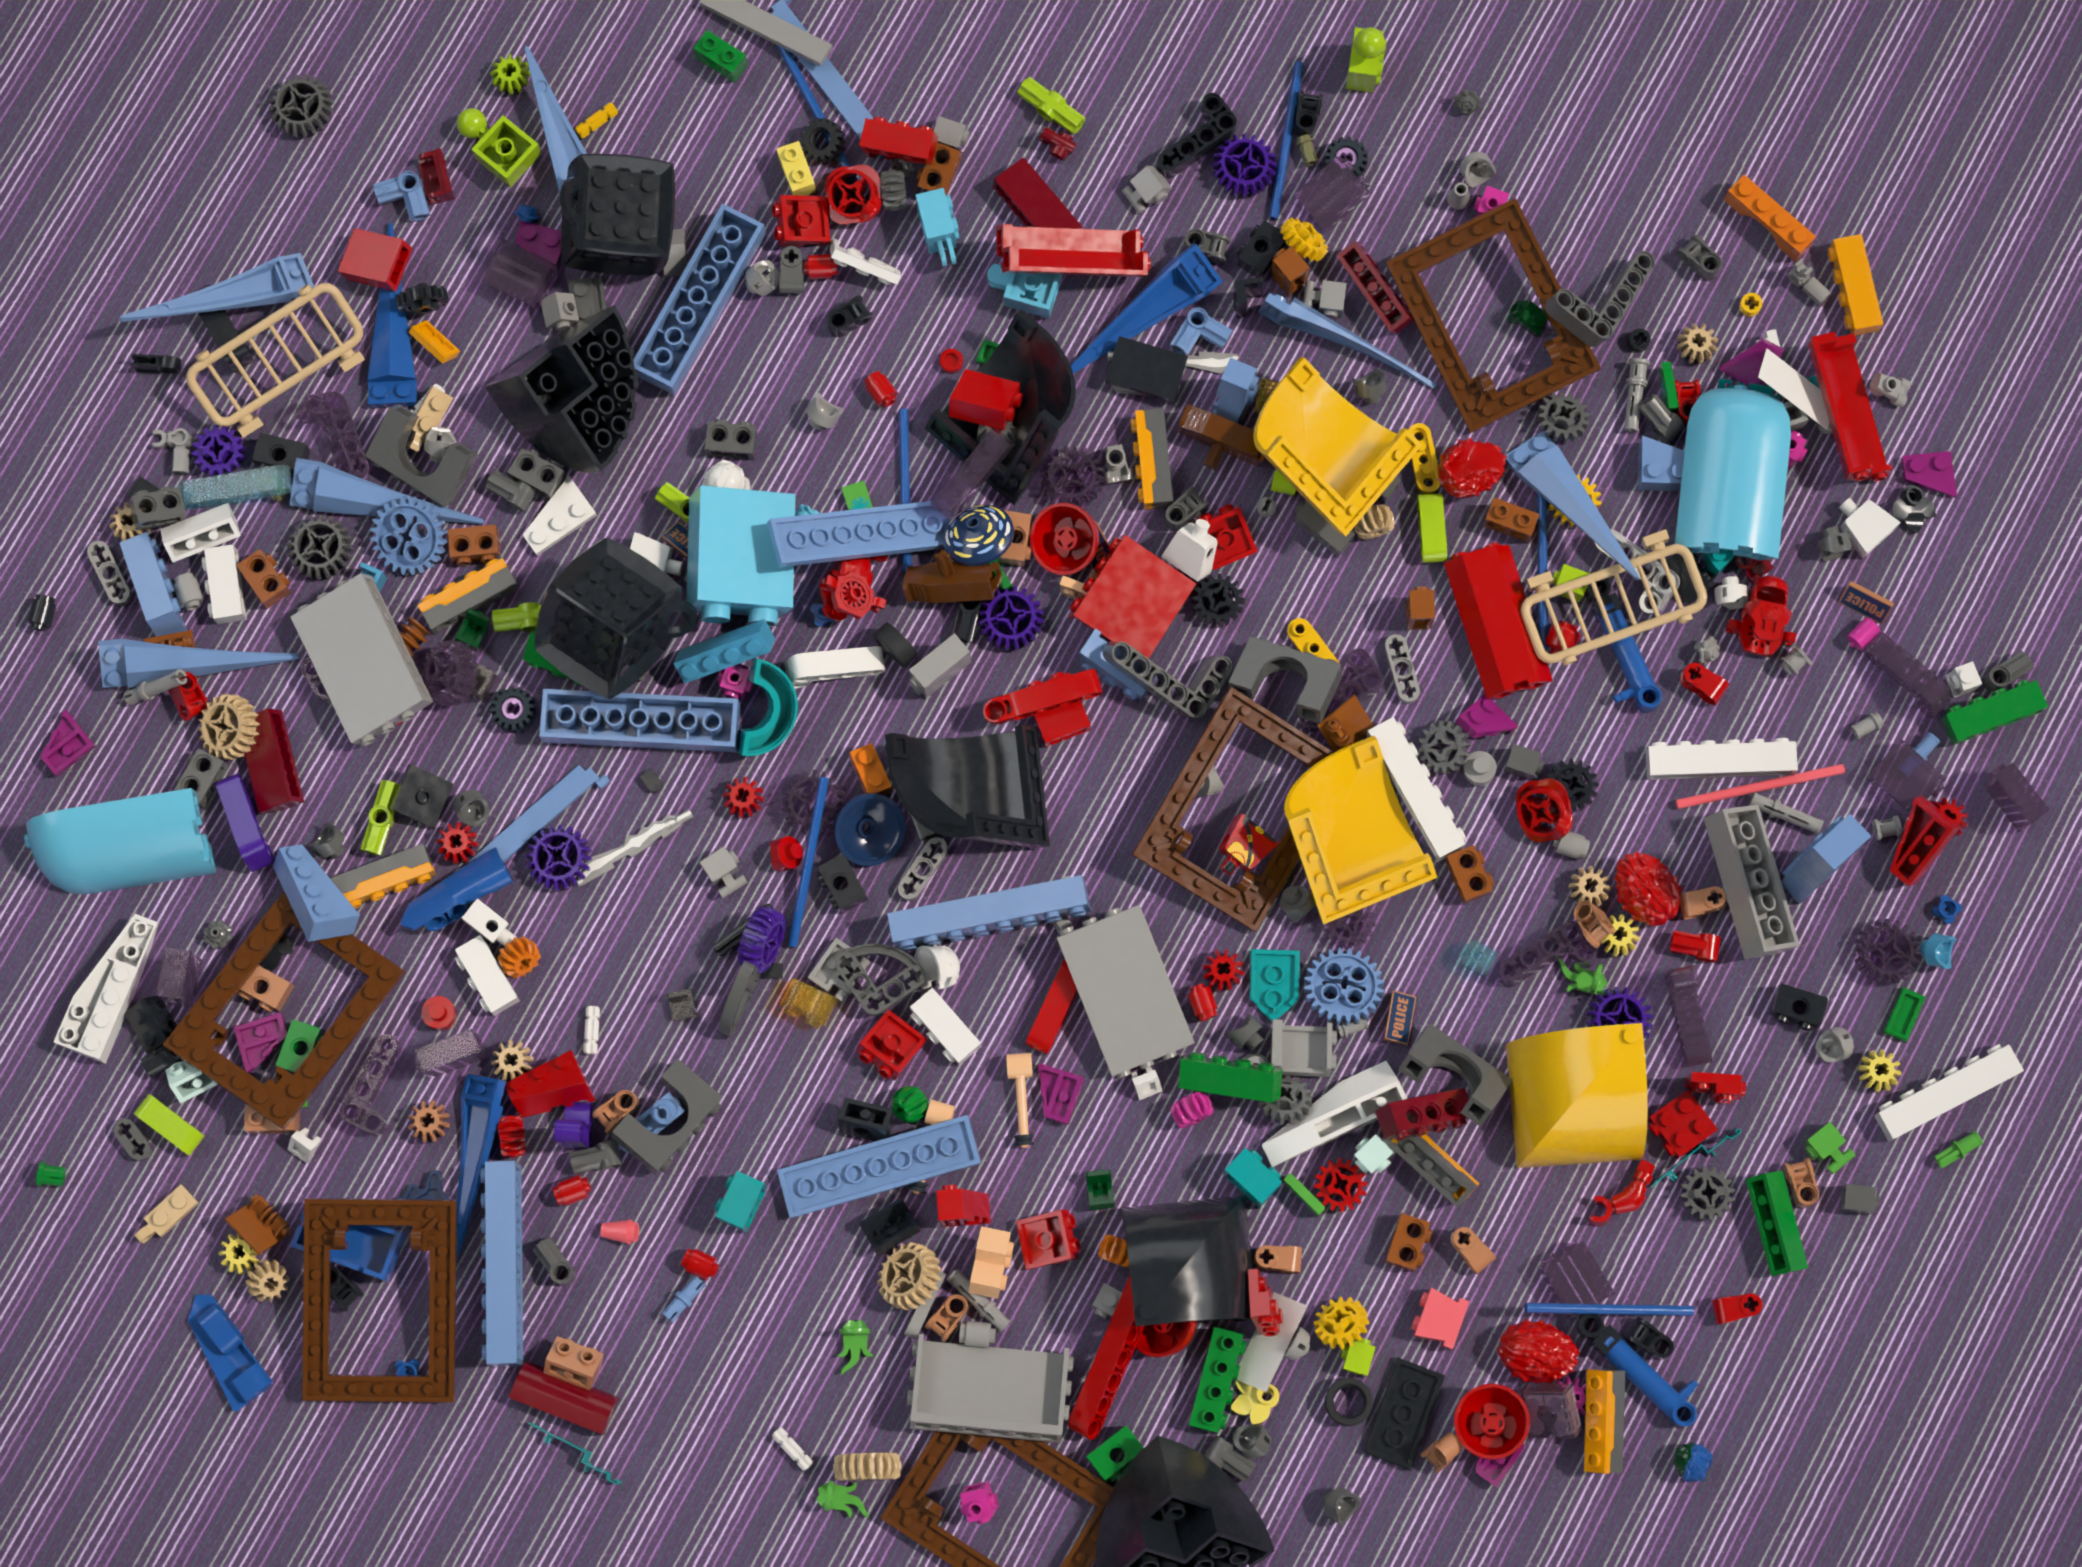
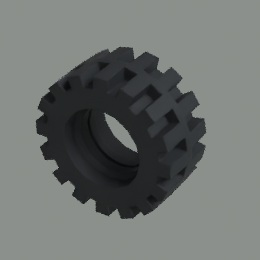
M815 118V121H809V126H804L803 128L805 133L800 135L803 138L800 141V145L804 147L802 148L803 152L818 162L828 163V161H835L834 158H839L841 156L839 152H844L845 149L842 147L843 144H846V139L843 138L846 136L844 131L841 130L842 128L837 123L826 118ZM822 131H828L831 137L829 145L824 150L817 149L815 143L817 136Z

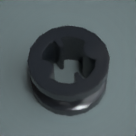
M1644 329L1633 330L1628 339V346L1634 352H1643L1648 348L1651 336ZM1637 336H1642V340L1645 339L1646 342H1642L1641 346L1636 345L1637 341L1634 342L1633 339H1636Z

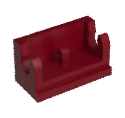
M441 148L418 155V163L429 206L454 200Z

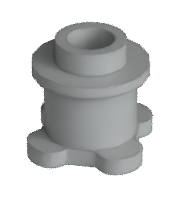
M1792 643L1790 647L1793 650L1786 657L1782 656L1780 658L1783 662L1780 666L1787 674L1791 675L1794 673L1798 675V671L1806 663L1811 666L1813 662L1801 648Z

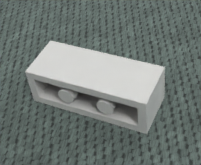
M229 503L160 529L163 544L172 562L241 536L237 520Z
M233 544L204 549L205 557H202V566L208 575V580H205V589L207 595L210 594L211 603H208L210 618H213L217 624L247 620L241 571L236 566L239 563L238 550Z
M482 935L455 949L458 954L455 960L462 971L466 969L470 977L467 981L474 992L478 990L482 998L479 1002L486 1013L490 1011L496 1016L520 1002Z
M933 988L910 1006L913 1012L910 1017L919 1027L923 1024L929 1032L926 1035L935 1045L941 1044L945 1049L942 1053L951 1064L956 1062L960 1066L982 1047L980 1041Z

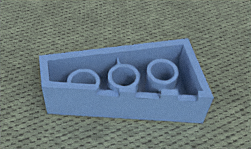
M145 532L119 542L146 622L154 634L161 636L187 631L180 613L181 607L177 598L173 595L174 587L171 580L165 574V572H168L164 560L158 556L161 550L157 540H151L148 533Z
M300 844L279 848L273 868L307 941L354 934L360 914L305 847Z

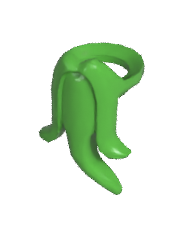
M1558 959L1563 975L1568 981L1574 983L1568 986L1567 993L1571 990H1578L1592 995L1604 994L1607 980L1601 972L1603 964H1598L1596 970L1591 971L1581 968L1578 961H1576L1574 964L1576 973L1567 968L1563 960Z
M861 1319L856 1322L849 1320L842 1329H839V1333L843 1335L844 1349L838 1357H845L849 1349L851 1350V1360L844 1366L841 1375L859 1361L861 1349L865 1356H873L867 1349L870 1329L867 1328Z
M829 1480L828 1483L818 1488L819 1496L816 1500L824 1508V1511H829L830 1509L843 1510L851 1518L852 1510L846 1504L856 1505L865 1517H869L860 1498L848 1494V1492L856 1489L857 1482L850 1487L837 1485L833 1480Z

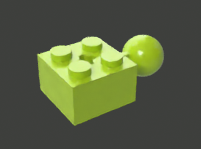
M1355 27L1346 89L1374 93L1375 85H1380L1387 43L1383 31L1373 27Z
M468 108L458 115L456 124L460 134L466 138L480 139L471 149L475 159L510 188L542 154L539 144L504 115L490 129L487 127L485 115L478 109Z

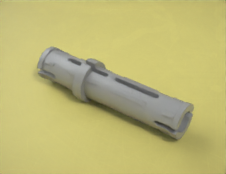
M179 669L151 682L144 681L138 687L125 691L124 697L132 696L124 700L128 705H134L143 700H152L157 694L184 685L187 682V678L179 679L187 675L183 670Z
M1754 792L1749 806L1759 805L1760 811L1768 813L1771 818H1780L1817 835L1824 822L1822 819L1820 820L1781 804V801L1778 799L1774 801Z
M959 1269L955 1270L947 1278V1281L980 1312L979 1315L991 1322L1000 1333L1011 1323V1320L996 1307V1303L993 1300L990 1301L985 1296L969 1293L970 1281Z

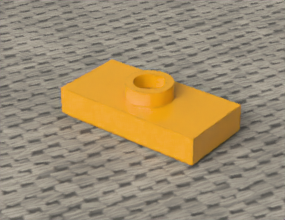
M427 320L412 326L409 331L442 364L456 358L460 352L455 345Z

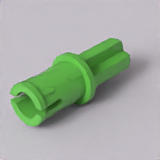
M1973 1131L1958 1142L1953 1141L1950 1147L1935 1155V1162L1940 1168H1944L1959 1158L1964 1159L1965 1154L1983 1145V1141L1979 1134Z

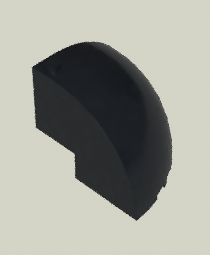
M615 305L551 338L509 367L485 386V388L511 425L545 456L569 469L585 473L601 472L619 452L618 448L622 441L627 438L630 421L634 419L637 402L634 401L635 389L638 388V370L634 369L633 355H635L634 348H630L626 333H628V330Z
M1157 1436L1129 1463L1108 1499L1099 1527L1095 1567H1244L1246 1565L1253 1567L1275 1550L1259 1513L1246 1494L1228 1474L1196 1450L1176 1441Z

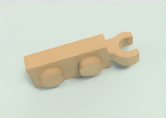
M430 386L416 412L419 418L413 428L414 432L407 442V447L414 451H419L423 439L427 436L429 430L432 427L439 426L453 397Z
M182 1184L179 1185L144 1217L148 1225L141 1228L134 1236L143 1244L155 1233L163 1237L195 1208L199 1202Z

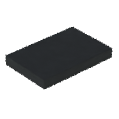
M1119 336L1105 383L1174 402L1188 356Z

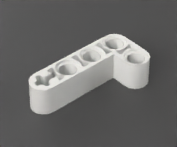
M1610 529L1623 551L1627 547L1631 549L1632 558L1647 553L1619 532ZM1595 543V544H1596V547H1597L1599 550H1601V551L1604 552L1606 555H1608L1610 558H1612V557H1611L1609 554H1607L1597 543ZM1655 560L1650 562L1652 566L1651 573L1645 574L1652 595L1657 598V608L1660 612L1672 598L1673 592L1671 587L1666 589L1662 586V579L1666 574L1662 563ZM1637 567L1634 568V569L1636 570V572L1638 573L1639 578L1641 579ZM1670 570L1676 589H1678L1680 579L1675 572ZM1645 590L1639 599L1640 608L1646 613H1654L1653 609L1648 605L1649 598Z
M879 646L800 653L791 656L784 664L786 675L795 689L806 687L812 681L872 676L885 672L882 647Z

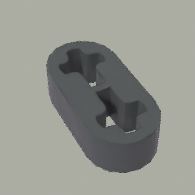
M127 1118L118 1120L113 1128L115 1137L131 1158L137 1161L147 1160L152 1154L151 1143L134 1121ZM122 1125H131L129 1132L133 1136L132 1138L125 1134H120L123 1131ZM135 1141L141 1146H146L143 1149V1155L134 1153L137 1151L136 1146L133 1144Z

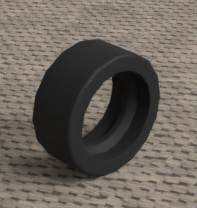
M885 622L873 634V638L878 645L903 668L918 655L911 643L888 622Z
M1342 1378L1334 1382L1327 1390L1325 1396V1409L1328 1416L1335 1423L1343 1426H1355L1363 1422L1370 1415L1373 1407V1396L1369 1387L1355 1378ZM1344 1387L1357 1389L1363 1397L1364 1405L1362 1410L1353 1417H1345L1339 1414L1334 1406L1336 1393Z

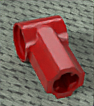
M1673 930L1669 952L1693 956L1695 959L1704 962L1716 963L1721 937L1713 934L1700 933L1696 935Z

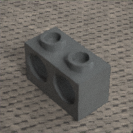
M716 419L714 422L708 421L705 442L706 455L755 460L758 435L756 426H752V423L745 421L738 422V424H730L727 420ZM718 433L726 435L725 439L721 442L713 440L714 436ZM746 435L750 437L749 441L745 444L737 442L740 436Z
M521 448L507 472L510 478L517 482L520 480L527 483L538 494L549 500L566 478L562 465L553 460H550V462L542 459V455L533 449L527 451ZM525 463L534 464L531 470H522ZM546 474L555 475L551 482L543 481V477Z
M165 486L159 488L156 492L150 493L147 490L138 491L131 496L129 501L136 530L175 524L184 520L187 515L180 487L172 489V486ZM171 501L175 507L167 508L163 502ZM146 505L151 509V512L145 513L140 510L139 506Z
M198 748L196 753L193 752L187 760L188 767L184 774H180L177 777L174 791L188 789L190 784L198 783V789L195 791L198 804L205 808L216 789L215 783L222 779L228 765L224 761ZM209 761L210 768L205 772H201V764Z

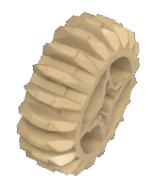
M224 694L221 697H213V702L207 703L208 710H201L204 717L199 719L202 726L197 729L202 732L199 740L205 742L203 748L209 750V754L219 759L234 760L244 757L245 752L251 751L250 745L256 744L254 736L259 735L256 727L260 724L255 722L258 714L253 712L255 706L249 704V700L241 698L239 695Z
M912 1242L909 1245L901 1244L900 1249L893 1248L892 1255L886 1254L888 1260L886 1263H881L883 1270L877 1272L882 1277L877 1283L881 1287L879 1292L884 1296L885 1301L897 1309L900 1308L908 1311L910 1308L918 1309L919 1304L926 1305V1298H933L931 1295L932 1291L938 1290L936 1282L941 1281L938 1274L942 1269L938 1266L940 1261L935 1257L936 1254L932 1250L927 1249L926 1246Z
M897 1453L840 1454L834 1457L833 1464L835 1478L839 1481L897 1479L900 1477V1470H902L900 1455Z

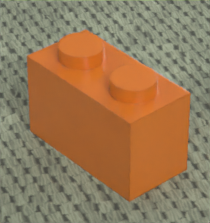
M873 743L851 751L849 753V760L864 793H878L884 796L890 794L892 786Z

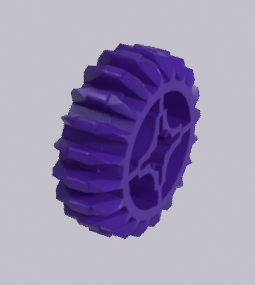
M1244 133L1242 134V139H1238V136L1234 135L1233 142L1226 139L1224 141L1225 146H1218L1219 153L1214 154L1216 162L1213 163L1212 168L1216 170L1214 177L1220 178L1218 180L1219 186L1226 184V193L1234 189V196H1237L1240 191L1243 192L1242 195L1245 198L1247 197V192L1250 191L1255 196L1257 193L1256 189L1263 192L1265 191L1264 184L1271 185L1272 180L1270 178L1275 177L1276 172L1273 169L1277 167V162L1273 161L1275 153H1269L1271 146L1266 145L1263 147V138L1256 142L1255 135H1252L1251 139H1247V135ZM1245 150L1241 155L1233 154L1237 151ZM1252 153L1257 154L1261 158L1264 166L1259 165V162L1252 158ZM1246 158H1248L1247 168H1244L1243 173H1241V165L1242 163H1245ZM1225 165L1230 166V169L1236 171L1237 178L1229 174ZM1259 175L1252 180L1244 181L1248 176Z
M1015 585L1012 588V592H1008V588L1004 589V593H1000L996 589L994 600H988L989 603H981V607L986 611H979L978 613L979 617L984 618L979 621V626L985 627L982 630L983 635L990 634L987 639L989 643L997 639L995 644L997 648L1001 647L1002 643H1005V650L1008 651L1010 649V644H1014V649L1019 650L1018 643L1022 642L1023 646L1027 647L1028 642L1026 639L1028 638L1034 642L1036 637L1033 633H1041V629L1036 625L1044 624V620L1039 618L1043 615V610L1037 609L1040 606V601L1032 602L1035 598L1033 593L1026 597V588H1023L1020 593H1017V586ZM1012 601L1022 603L1029 611L1016 609ZM1004 602V611L991 618L994 609ZM1008 608H1010L1011 614L1015 617L1013 622L1014 628H1012L1011 622L1008 619ZM1031 618L1029 626L1018 634V625ZM993 625L1006 627L1010 635L1000 633Z
M559 825L556 832L553 826H549L548 834L544 830H540V834L543 837L539 839L534 836L532 838L536 845L529 844L527 848L533 851V853H528L525 856L526 859L533 860L526 864L528 869H533L530 873L531 877H538L536 882L539 885L545 882L546 889H550L554 883L556 891L560 890L561 884H563L565 890H569V882L577 886L576 878L578 876L583 880L586 878L582 870L590 871V867L585 864V862H592V857L586 855L592 851L589 846H585L588 840L581 838L582 834L580 831H576L573 834L571 826L565 832L563 825ZM556 840H567L566 843L563 842L558 847L549 845ZM576 845L578 858L576 864L573 865L569 858L573 852L571 849ZM543 850L549 856L544 870H542L540 864ZM551 852L555 853L556 855H562L563 859L567 864H565L563 861L559 862L558 860H556L554 858L555 856ZM561 868L569 871L561 876L551 875L552 872L555 873Z
M760 907L753 913V916L749 918L748 924L745 925V930L739 941V965L742 966L744 961L750 962L758 967L759 974L761 972L764 973L771 967V964L775 962L776 956L779 955L786 931V920L782 913L770 907Z
M1614 987L1613 995L1606 989L1604 990L1605 998L1598 994L1595 997L1598 1003H1590L1589 1006L1595 1011H1588L1586 1013L1588 1017L1593 1018V1020L1587 1021L1586 1025L1602 1026L1600 1020L1609 1025H1617V1021H1614V1018L1621 1012V1016L1626 1021L1623 1024L1642 1023L1643 1038L1648 1039L1650 1034L1644 1029L1651 1030L1653 1025L1646 1021L1652 1020L1654 1016L1653 1014H1645V1012L1651 1009V1006L1646 1005L1643 1007L1641 1005L1646 1000L1645 997H1641L1639 1000L1635 999L1638 994L1637 991H1634L1629 996L1628 987L1623 989L1622 994H1620L1618 987ZM1620 1001L1616 1012H1601L1606 1004ZM1627 1003L1636 1010L1639 1020L1628 1014Z

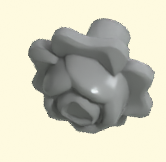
M1712 636L1704 640L1703 643L1697 642L1694 646V651L1700 655L1699 662L1705 666L1710 661H1715L1720 654V646L1717 645V640Z

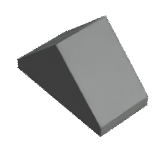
M685 229L673 230L669 259L663 268L664 277L681 276L688 264Z

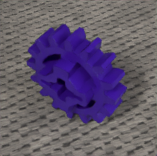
M213 425V431L210 432L205 428L204 436L197 435L200 441L199 443L192 444L197 449V451L192 452V456L198 458L194 463L197 467L201 466L200 470L204 474L209 471V475L213 478L216 473L221 478H224V472L228 471L232 475L233 467L240 469L241 466L238 464V460H245V457L240 452L245 451L246 448L244 445H241L243 440L240 436L236 437L237 433L234 429L228 432L227 427H222L219 430L216 425ZM222 437L229 439L233 444H230V442L225 443ZM220 446L222 450L219 451V455L217 457L215 453L218 452V448ZM205 459L208 461L213 460L215 466L207 463Z

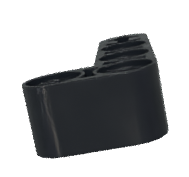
M1216 93L1206 94L1202 99L1201 114L1206 123L1164 150L1158 156L1157 168L1164 178L1176 176L1219 145H1222L1226 139L1229 140L1235 135L1237 119L1220 95ZM1208 104H1215L1218 108L1209 110L1206 106ZM1223 122H1228L1232 126L1228 129L1222 128L1220 124ZM1209 135L1212 137V140L1205 142L1201 137ZM1184 148H1190L1193 153L1185 155L1181 151Z
M207 284L206 286L200 288L199 290L204 289V288H206V287H209L210 285ZM225 310L198 313L218 348L239 335ZM245 343L232 351L243 368L255 361ZM228 354L223 356L234 373L239 371Z

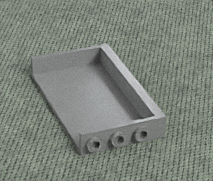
M360 573L350 580H344L336 585V589L319 595L316 598L317 601L301 606L297 609V613L291 616L292 622L352 744L367 746L373 743L375 737L393 731L396 724L411 720L415 717L414 713L433 703L372 576Z
M1140 905L1121 912L1119 908L1113 909L1105 913L1106 918L1097 921L1096 917L1083 921V927L1074 930L1073 926L1059 931L1060 936L1056 937L1108 1066L1110 1076L1116 1075L1117 1079L1131 1074L1130 1069L1139 1066L1140 1070L1154 1065L1153 1060L1162 1057L1163 1060L1172 1058L1177 1055V1050L1195 1043Z
M919 1334L918 1342H913L912 1357H917L916 1366H911L909 1381H914V1389L908 1390L907 1405L912 1406L910 1429L1061 1443L1063 1421L1069 1419L1070 1405H1065V1397L1071 1394L1072 1381H1067V1373L1073 1370L1074 1357L1069 1356L1070 1348H1064V1354L997 1347L981 1348L965 1346V1344L924 1341V1334Z

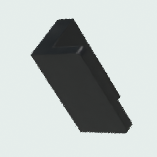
M1263 277L1234 281L1233 302L1236 318L1246 317L1247 298L1262 296Z

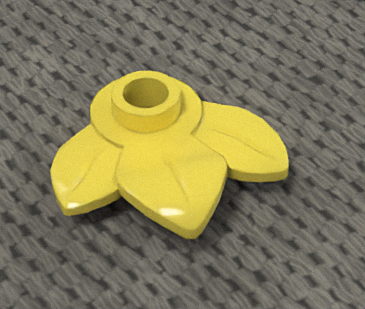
M1237 1380V1388L1242 1394L1232 1403L1231 1410L1239 1415H1250L1252 1425L1264 1422L1269 1417L1271 1408L1275 1407L1279 1402L1278 1389L1270 1384L1267 1391L1264 1392ZM1264 1394H1270L1272 1396L1271 1399L1268 1401L1264 1400L1262 1397Z

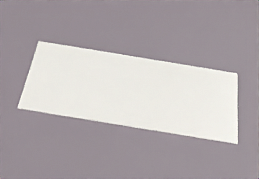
M1766 348L1758 377L1827 430L1829 418L1821 390Z
M1275 1292L1272 1298L1277 1299L1278 1309L1281 1308L1283 1313V1323L1279 1324L1280 1333L1276 1336L1267 1337L1260 1335L1256 1328L1239 1363L1240 1370L1237 1380L1264 1392L1267 1391L1307 1308V1305Z

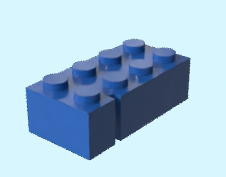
M303 1212L302 1217H301V1221H303V1222H304V1212ZM298 1225L290 1247L303 1252L304 1227ZM349 1225V1231L346 1233L348 1249L331 1250V1262L389 1282L406 1235L382 1225Z

